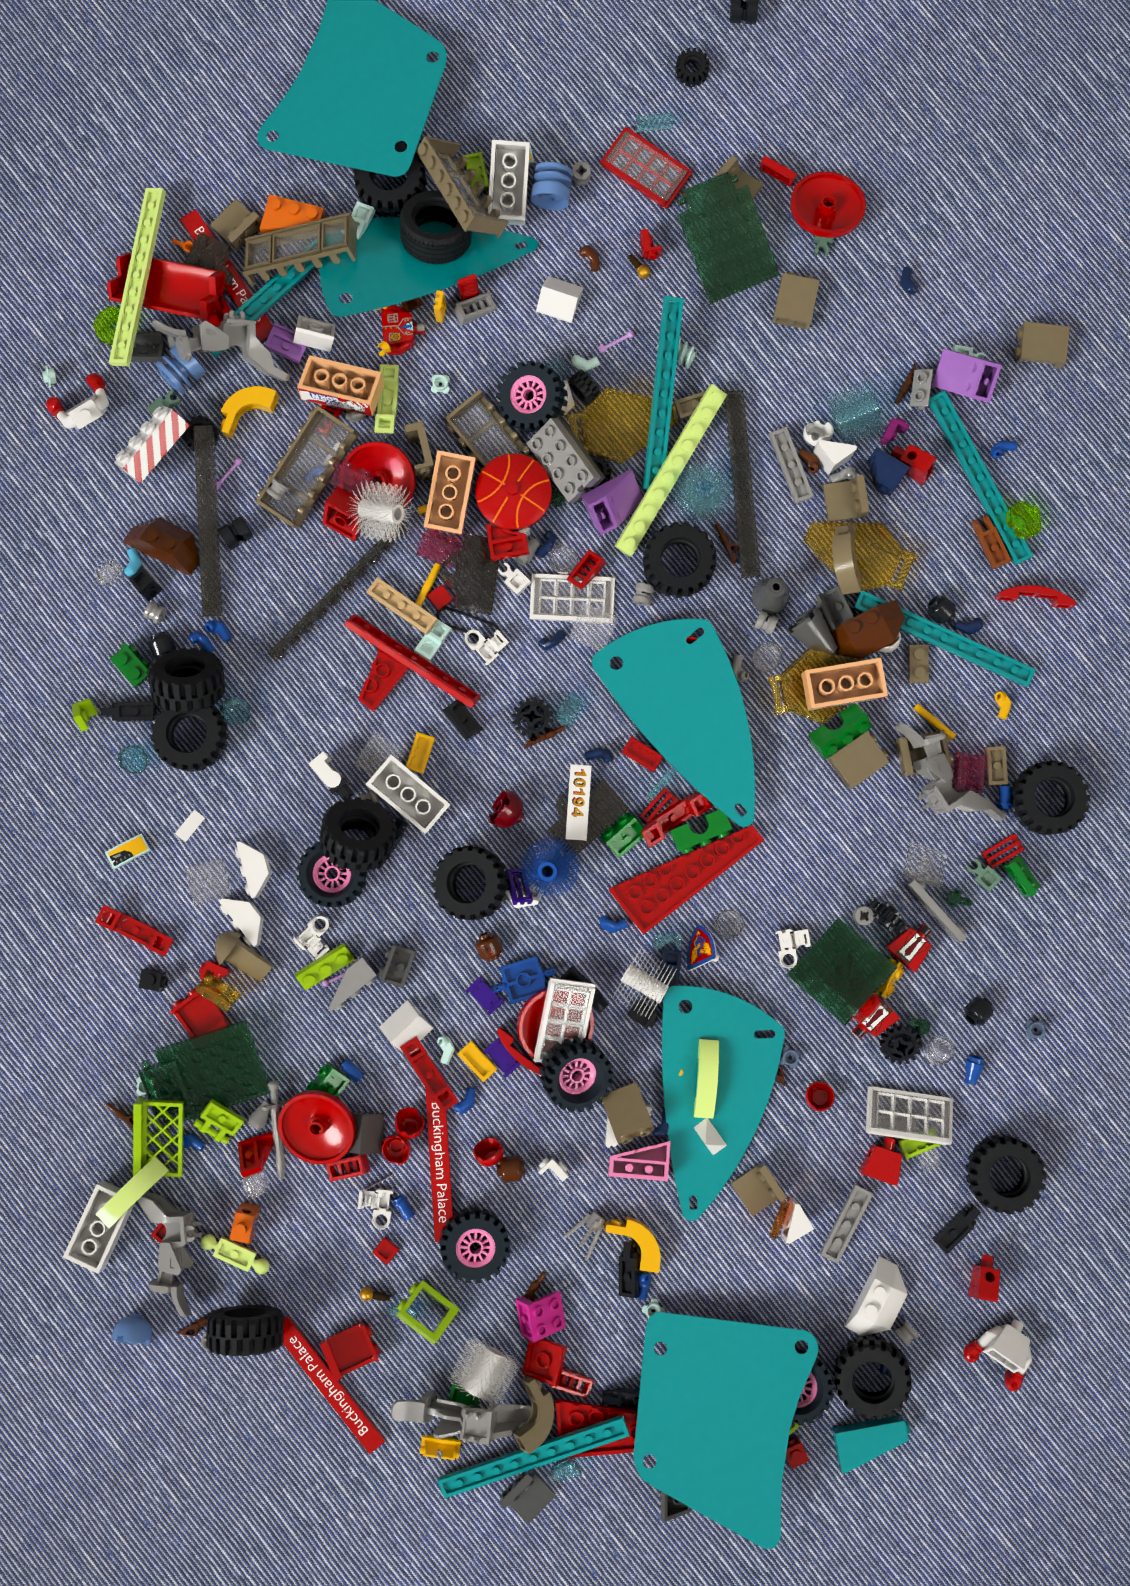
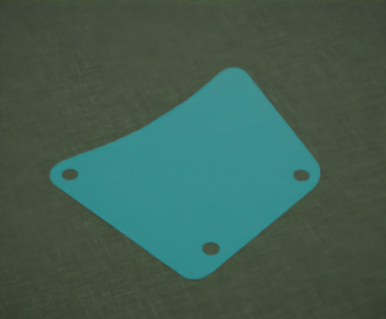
M327 0L319 31L299 75L285 97L258 131L257 140L259 145L266 150L392 177H399L405 174L412 163L446 66L447 55L443 44L376 0ZM430 52H436L439 55L436 62L430 63L427 61L426 57ZM268 132H278V139L273 142L268 141L266 138ZM404 141L407 144V149L404 152H397L395 150L397 142Z
M657 1312L650 1316L645 1330L633 1453L634 1464L640 1477L656 1489L761 1548H775L781 1537L782 1478L789 1432L800 1395L818 1355L819 1349L816 1338L808 1331L665 1312ZM799 1340H803L808 1344V1350L804 1354H799L795 1350V1343ZM657 1342H664L666 1344L667 1352L664 1355H657L655 1353L654 1346ZM651 1454L656 1458V1465L653 1468H646L644 1466L643 1458L646 1455Z

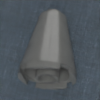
M766 577L759 580L751 593L752 602L757 610L760 612L763 610L768 615L781 612L789 602V590L783 580L775 577Z
M815 606V609L813 607L797 617L794 626L792 623L788 626L787 631L821 659L827 658L829 660L837 654L836 650L838 647L818 606Z

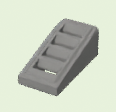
M487 292L456 303L454 313L462 326L495 311L497 307L490 293ZM483 300L486 301L488 307H485Z

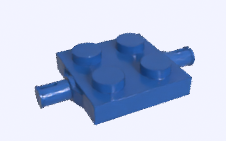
M537 956L499 967L502 974V983L491 985V988L494 989L492 990L493 994L504 990L508 995L510 1004L527 1000L538 991L545 989V977L556 975V972L553 971L555 970L554 967L543 970L539 965Z

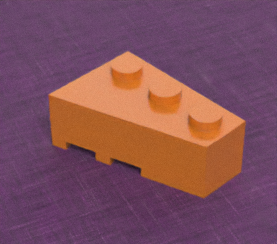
M269 194L259 230L263 234L324 219L327 216L323 207Z

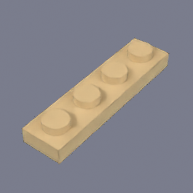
M378 577L366 591L369 596L425 635H428L438 622L436 617Z

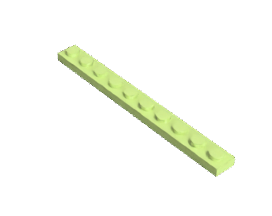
M163 188L145 189L109 363L112 366H130L166 191Z
M710 384L616 542L614 547L629 557H632L726 398L727 394L715 385Z

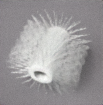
M379 482L373 487V495L370 487L367 488V494L364 488H362V491H364L363 496L360 495L362 500L359 499V503L357 501L356 504L358 506L352 505L358 507L353 508L358 509V513L352 514V516L359 514L358 516L362 521L357 532L363 527L366 533L370 535V538L371 534L376 535L374 536L376 539L379 536L383 541L385 538H389V542L392 541L390 530L392 536L395 537V529L398 531L401 526L399 523L404 525L402 521L406 520L404 517L407 518L404 515H410L404 514L406 509H403V507L406 506L401 505L406 500L405 498L403 500L400 498L403 493L401 494L397 490L400 493L399 496L392 485V489H390L385 483L381 486Z
M630 964L620 981L639 991V994L641 992L643 995H646V998L648 996L650 998L649 1001L653 999L652 1004L656 1001V1007L668 990L671 979L666 985L661 980L659 981L654 976L652 977L650 974H647V971L645 973L643 970H640V967L638 969Z
M480 1343L476 1350L473 1348V1351L470 1352V1359L467 1360L469 1363L464 1364L465 1368L462 1369L464 1371L459 1375L461 1379L458 1380V1383L460 1384L457 1386L463 1387L461 1389L465 1388L466 1390L460 1392L468 1391L473 1396L478 1397V1399L483 1398L486 1400L487 1398L492 1403V1398L502 1391L499 1390L501 1389L500 1385L503 1384L501 1382L506 1380L504 1378L509 1374L508 1370L511 1369L509 1367L512 1366L511 1362L513 1360L510 1361L509 1357L506 1358L508 1355L504 1356L495 1347Z

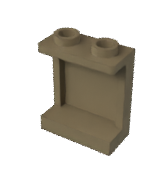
M793 272L783 273L772 323L808 330L812 321L820 280L812 276H797Z
M1025 321L1021 327H1018L1016 332V339H1018V346L1015 347L1014 357H1017L1016 363L1020 364L1022 361L1054 364L1053 369H1061L1067 360L1070 326Z
M420 421L404 425L409 443L420 441L425 463L414 466L418 479L429 480L433 477L434 462L424 423Z
M944 730L920 735L921 737L940 733L946 735L945 739L940 740L942 753L945 754L950 767H952L953 756L948 751L947 746L949 745V737L945 734ZM906 737L896 739L895 743L902 776L918 775L913 770L912 763L927 757L924 747L913 749Z
M868 731L827 758L849 790L889 763L887 752L883 748H879L876 744L878 742L876 737L872 733L869 734Z
M637 1082L611 1091L607 1097L601 1096L618 1144H627L633 1138L648 1136L651 1134V1131L655 1130Z

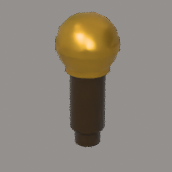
M630 254L628 259L636 268L638 276L642 279L648 278L650 275L649 267L642 265L635 256Z
M364 1287L360 1291V1298L364 1301L371 1299L389 1301L390 1295L375 1292L369 1287Z

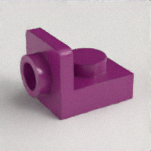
M893 417L888 423L880 443L887 445L890 440L894 441L898 431L905 434L910 425L906 424V421L901 418Z

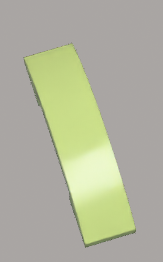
M380 364L379 372H382L384 387L378 401L374 432L394 433L398 404L399 365Z
M699 1039L697 1089L693 1117L713 1118L718 1084L719 1040Z
M155 1156L96 1215L108 1228H111L169 1169Z

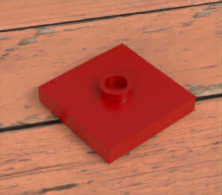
M546 1338L536 1342L529 1340L522 1374L555 1387L559 1386L567 1346Z

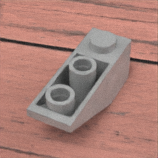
M363 955L347 967L328 1009L330 1012L334 1009L336 1011L341 1009L346 1004L344 1002L349 997L353 999L361 992V987L364 985L368 987L376 980V970Z

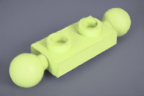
M206 1234L201 1238L202 1248L205 1250L215 1249L213 1256L246 1272H249L252 1266L255 1272L261 1275L269 1270L270 1265L266 1259H255L258 1253L223 1236L219 1242L216 1241L215 1236L212 1234Z

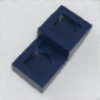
M662 949L659 981L661 980V982L667 985L671 979L669 987L679 986L682 951Z

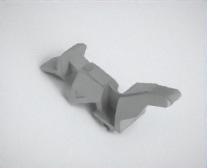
M234 310L229 312V318L228 313H225L219 328L207 321H203L200 325H195L192 327L194 338H188L186 329H174L157 320H153L151 323L152 327L176 338V349L182 361H190L192 352L195 351L201 353L225 351L231 346H239L242 348L243 359L264 375L271 376L281 382H286L290 379L289 374L274 367L271 353L256 338L255 321L245 320L243 311L239 312L240 318L237 314H234Z
M904 723L896 724L895 729L910 741L913 749L924 747L927 755L926 758L912 763L915 772L930 780L926 787H923L922 794L917 798L918 800L926 798L927 804L922 806L923 809L931 807L935 814L948 813L953 809L964 812L983 811L996 821L1005 820V813L991 803L992 801L971 790L956 792L952 788L953 772L945 754L942 753L940 740L945 739L946 735L940 733L921 737L910 726Z
M148 1190L137 1202L151 1223H162L166 1228V1235L159 1245V1275L157 1279L149 1282L148 1288L153 1292L161 1294L171 1293L179 1315L186 1318L191 1314V1309L184 1295V1283L175 1281L174 1275H180L182 1268L189 1269L193 1266L194 1260L184 1245L204 1234L195 1230V1227L203 1225V1222L195 1221L194 1210H177L163 1195L151 1193Z
M430 1390L422 1395L420 1400H396L392 1404L391 1416L395 1421H410L424 1424L431 1422L434 1416L440 1417L442 1419L433 1433L436 1439L460 1434V1439L464 1443L468 1441L473 1442V1444L490 1445L492 1440L511 1436L518 1427L523 1426L530 1417L532 1406L491 1404L488 1409L471 1408L468 1405L442 1398H437L436 1400V1391Z

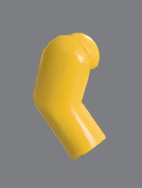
M998 691L994 696L995 701L1000 707L997 717L1007 720L1012 703L1005 692Z

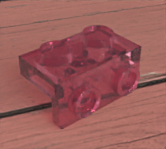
M345 460L336 462V469L330 484L354 493L361 497L360 495L363 496L364 491H362V488H364L367 494V488H371L370 482L374 481L375 478L370 475L371 472L363 468L355 469L352 467V463Z
M427 529L422 535L416 554L451 569L462 543L455 537L442 535L438 530Z
M955 753L952 787L955 791L964 792L971 790L975 793H983L986 755Z

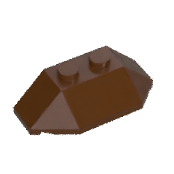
M160 517L134 526L123 540L125 544L190 577L200 564L193 534Z
M894 600L877 605L842 623L832 631V637L838 647L836 650L837 654L861 660L896 642L905 618L897 601Z

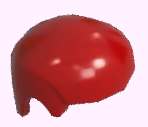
M813 1082L806 1089L805 1100L811 1109L826 1111L834 1103L835 1095L833 1089L827 1083Z
M405 1107L400 1109L395 1115V1129L403 1138L414 1139L420 1136L424 1130V1117L419 1114L416 1108Z
M392 1134L384 1140L382 1154L389 1163H396L398 1166L407 1162L411 1154V1143L399 1134Z
M490 1137L476 1144L473 1154L480 1165L489 1167L498 1164L503 1158L504 1148L496 1137Z

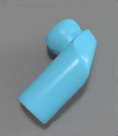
M135 548L127 550L130 561L125 567L124 573L129 577L133 576L142 566L141 559Z

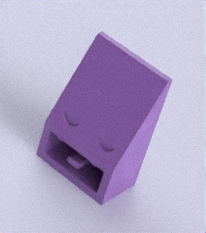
M943 348L932 386L990 403L1002 365L995 361Z
M632 469L581 495L591 522L601 536L617 528L638 507L643 498Z

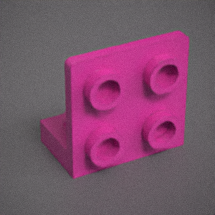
M555 1291L533 1302L523 1296L515 1299L521 1336L528 1340L536 1342L566 1328L561 1292Z

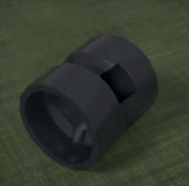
M731 0L730 23L740 24L744 21L745 24L756 25L758 0Z
M241 516L232 520L231 525L225 524L218 529L230 550L240 546L241 541L246 542L254 537Z

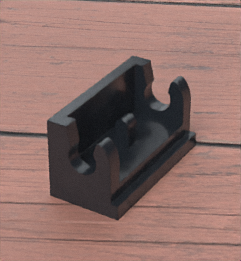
M455 700L442 710L466 742L483 730L466 706L459 700Z

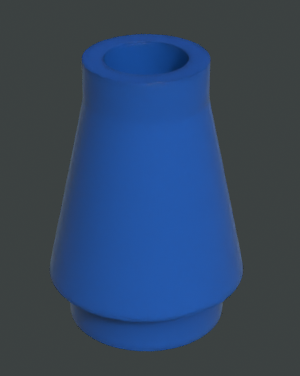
M976 1055L968 1056V1059H966L965 1083L976 1085L985 1066L984 1058Z

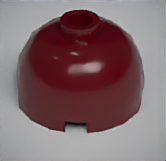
M506 789V792L502 791L492 806L495 810L493 815L489 813L488 821L499 828H510L516 823H520L524 817L523 802L520 797L509 789Z

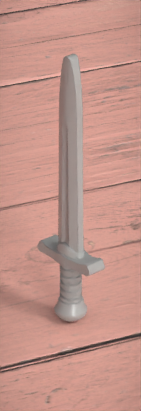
M272 1080L268 1083L272 1103L262 1106V1109L266 1111L271 1109L276 1168L279 1179H284V1147L278 1131V1118L281 1106L285 1105L287 1101H279L277 1091L279 1082Z

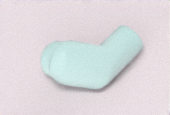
M574 355L571 358L573 367L584 372L600 365L597 357L586 360L579 355Z
M440 1036L437 1040L438 1045L443 1050L440 1062L449 1065L455 1047L448 1036Z

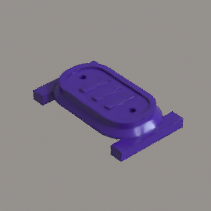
M480 976L465 991L467 993L471 992L472 997L484 1009L489 1010L487 1014L490 1016L504 1000L503 998L499 1000L496 993L493 994L492 989L485 982L481 981L483 978Z
M498 1038L483 1052L485 1054L488 1052L489 1057L498 1068L506 1072L503 1074L506 1078L521 1064L516 1062V1059L506 1050L504 1045L500 1043V1038Z

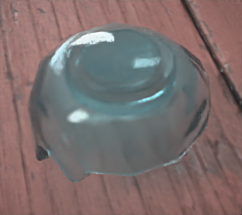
M238 697L228 698L221 705V716H224L228 724H243L250 718V707L244 699Z
M130 745L124 747L119 752L118 763L120 768L127 770L130 774H139L148 768L150 757L147 750L142 746Z
M572 1458L558 1460L551 1467L550 1471L553 1482H556V1479L563 1482L582 1475L578 1462Z

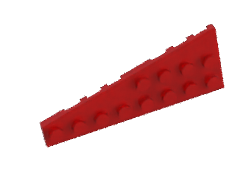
M751 825L613 886L609 889V892L644 935L763 842L764 839L755 827Z
M560 1399L555 1400L558 1436L620 1415L624 1416L630 1432L629 1437L567 1458L634 1452L638 1411Z

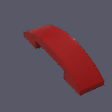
M1036 585L1016 586L995 595V600L1014 602L1019 598V595L1052 599L1051 607L1071 609L1076 606V602L1066 594L1052 588Z
M700 792L695 793L662 811L640 832L648 847L651 848L665 839L666 833L692 816H700L712 808V805Z
M103 905L95 920V923L111 931L114 930L164 957L174 941L173 938L106 905Z
M499 1027L497 1033L506 1050L524 1067L541 1075L539 1072L540 1066L513 1047L511 1043L515 1038Z
M417 1036L400 1047L442 1113L459 1102Z

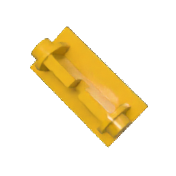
M892 958L886 961L881 970V973L886 975V978L878 976L872 987L874 988L873 992L877 995L882 993L881 997L884 999L892 995L895 986H893L895 981L899 980L904 972V969H902L904 965L901 962L896 965L897 961Z
M422 1435L420 1454H423L424 1457L437 1458L438 1451H442L441 1459H459L461 1440L453 1437L436 1439L433 1435Z

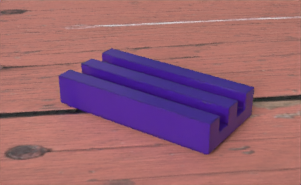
M507 869L505 873L509 874L507 884H509L513 905H517V903L524 905L525 902L532 904L533 898L529 884L526 885L528 883L525 873L519 872L525 871V869ZM517 874H520L521 882H522L523 889H524V893H525V896H526V897H523V893H522V889H521V883H520V881H519V878H518V875H517Z

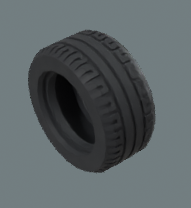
M438 190L424 191L411 197L405 203L400 213L401 243L410 255L422 262L446 264L455 261L468 250L471 244L472 231L467 230L465 232L442 193ZM438 221L444 222L454 229L446 233L436 234L426 232L418 226L425 222Z

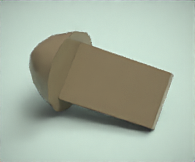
M225 931L218 935L215 942V955L219 965L225 960L260 982L272 969L273 964L239 940L241 933Z

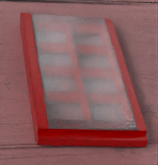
M626 127L600 161V164L605 169L666 209L692 175V171Z

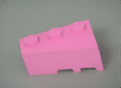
M670 1141L610 1156L608 1177L668 1181Z

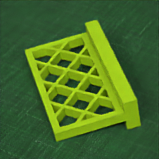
M137 1097L133 1104V1177L161 1151L170 1157L163 1163L165 1166L171 1160L178 1165V1171L169 1170L163 1177L183 1176L184 1101L146 1100V1097ZM148 1106H156L160 1112L153 1117L148 1112ZM169 1107H179V1114L173 1118L166 1110ZM161 1114H164L170 1120L164 1127L156 1120ZM152 1122L160 1129L155 1135L148 1130V1126ZM172 1123L178 1128V1133L175 1136L166 1129ZM162 1132L170 1139L164 1145L156 1138ZM152 1141L160 1148L154 1154L148 1149V1144ZM171 1142L178 1147V1151L174 1155L166 1148Z

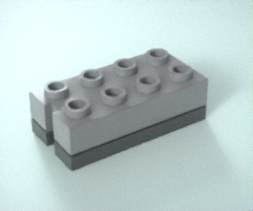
M550 418L526 443L569 503L581 502V495L589 492L588 489L590 487H596L605 478L563 418Z

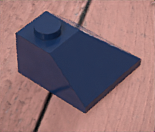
M877 447L868 459L874 486L881 494L891 496L906 474L909 466Z

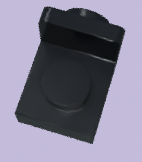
M144 567L129 578L133 586L148 601L152 600L163 590Z
M150 969L141 970L139 988L162 992L167 987L168 977H166V972Z
M638 999L627 1015L645 1029L649 1026L652 1028L658 1020L656 1017L658 1013L654 1010L651 1014L653 1009L650 1008L648 1011L649 1006L647 1005L645 1008L646 1004Z

